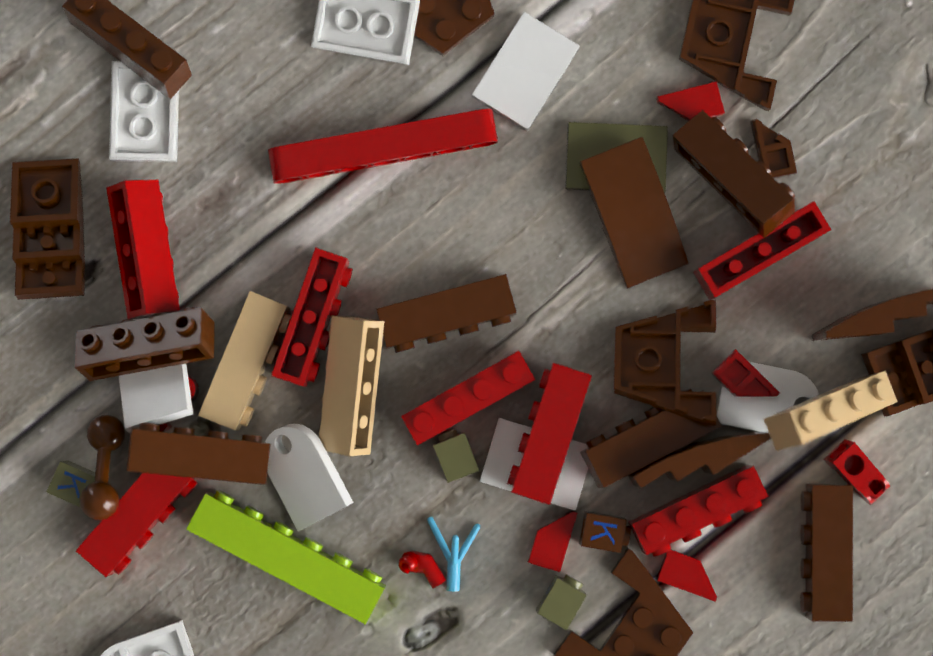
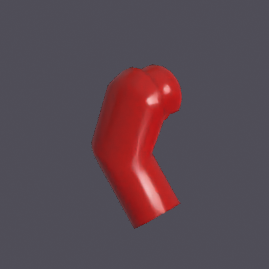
M409 551L405 552L399 559L398 565L402 572L407 574L410 572L424 574L432 589L446 581L436 561L428 553Z

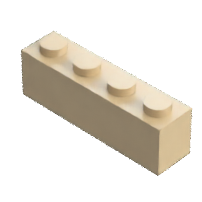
M249 291L198 416L234 431H239L242 425L248 426L254 412V408L250 407L254 395L260 396L267 380L263 373L267 363L273 365L280 346L275 344L280 332L286 333L292 315L288 314L290 307Z
M332 316L329 329L330 338L326 361L325 387L322 396L321 425L319 428V439L327 452L346 456L369 455L371 453L384 321L354 316Z
M881 371L857 378L764 418L775 450L779 451L803 445L898 401L886 371Z

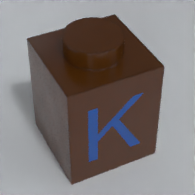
M584 511L579 544L583 547L621 553L622 546H628L631 527L626 526L627 520L623 517Z

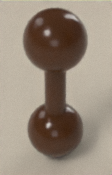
M112 415L96 417L91 421L87 429V439L89 444L97 450L95 480L82 491L80 507L86 516L94 520L109 518L115 513L119 505L118 493L108 483L111 452L122 445L125 439V428L122 422Z

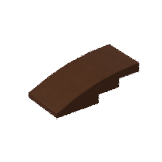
M643 137L580 161L579 164L592 193V200L603 224L602 229L627 289L689 264L667 198Z
M76 158L12 162L10 224L13 227L12 259L16 264L15 296L18 300L85 296L84 216L80 160Z
M933 289L872 304L841 317L812 334V341L895 332V320L928 316L926 304H933Z
M933 329L861 354L869 375L886 371L898 401L881 409L884 417L933 401Z
M749 432L720 436L690 444L628 475L634 486L643 488L663 474H666L670 480L678 482L700 467L704 473L715 475L770 440L771 437L768 432Z

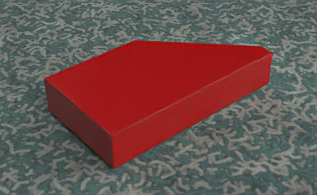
M717 81L657 96L656 98L658 104L681 115L680 117L687 121H690L702 110L710 118L725 114Z
M736 349L711 373L734 397H775L780 394Z
M571 511L537 530L528 563L557 572L561 571L577 512Z
M674 550L665 553L656 578L657 581L716 602L717 595L699 559Z

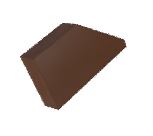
M758 119L751 120L750 123L758 160L763 161L772 173L771 176L775 179L796 174L797 169L791 141L763 125Z

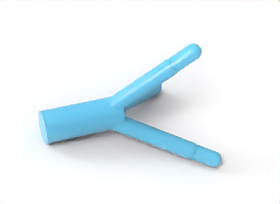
M429 517L427 522L447 560L446 590L452 592L459 591L461 561L480 530V525H474L460 550L459 537L454 535L450 552L434 519Z

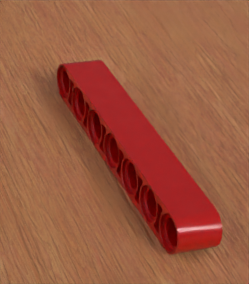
M480 109L277 146L268 149L273 183L282 184L486 147L498 143L493 110Z

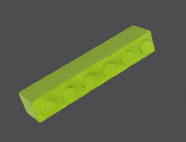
M216 490L215 494L212 492L205 493L186 530L366 625L386 587L385 584L381 583L382 576L367 568L361 572L351 567L353 561L335 552L333 557L321 551L323 548L322 544L311 538L305 537L304 541L292 535L294 530L283 523L276 521L272 525L262 520L264 516L262 512L247 505L245 509H242L232 504L234 498L220 490Z

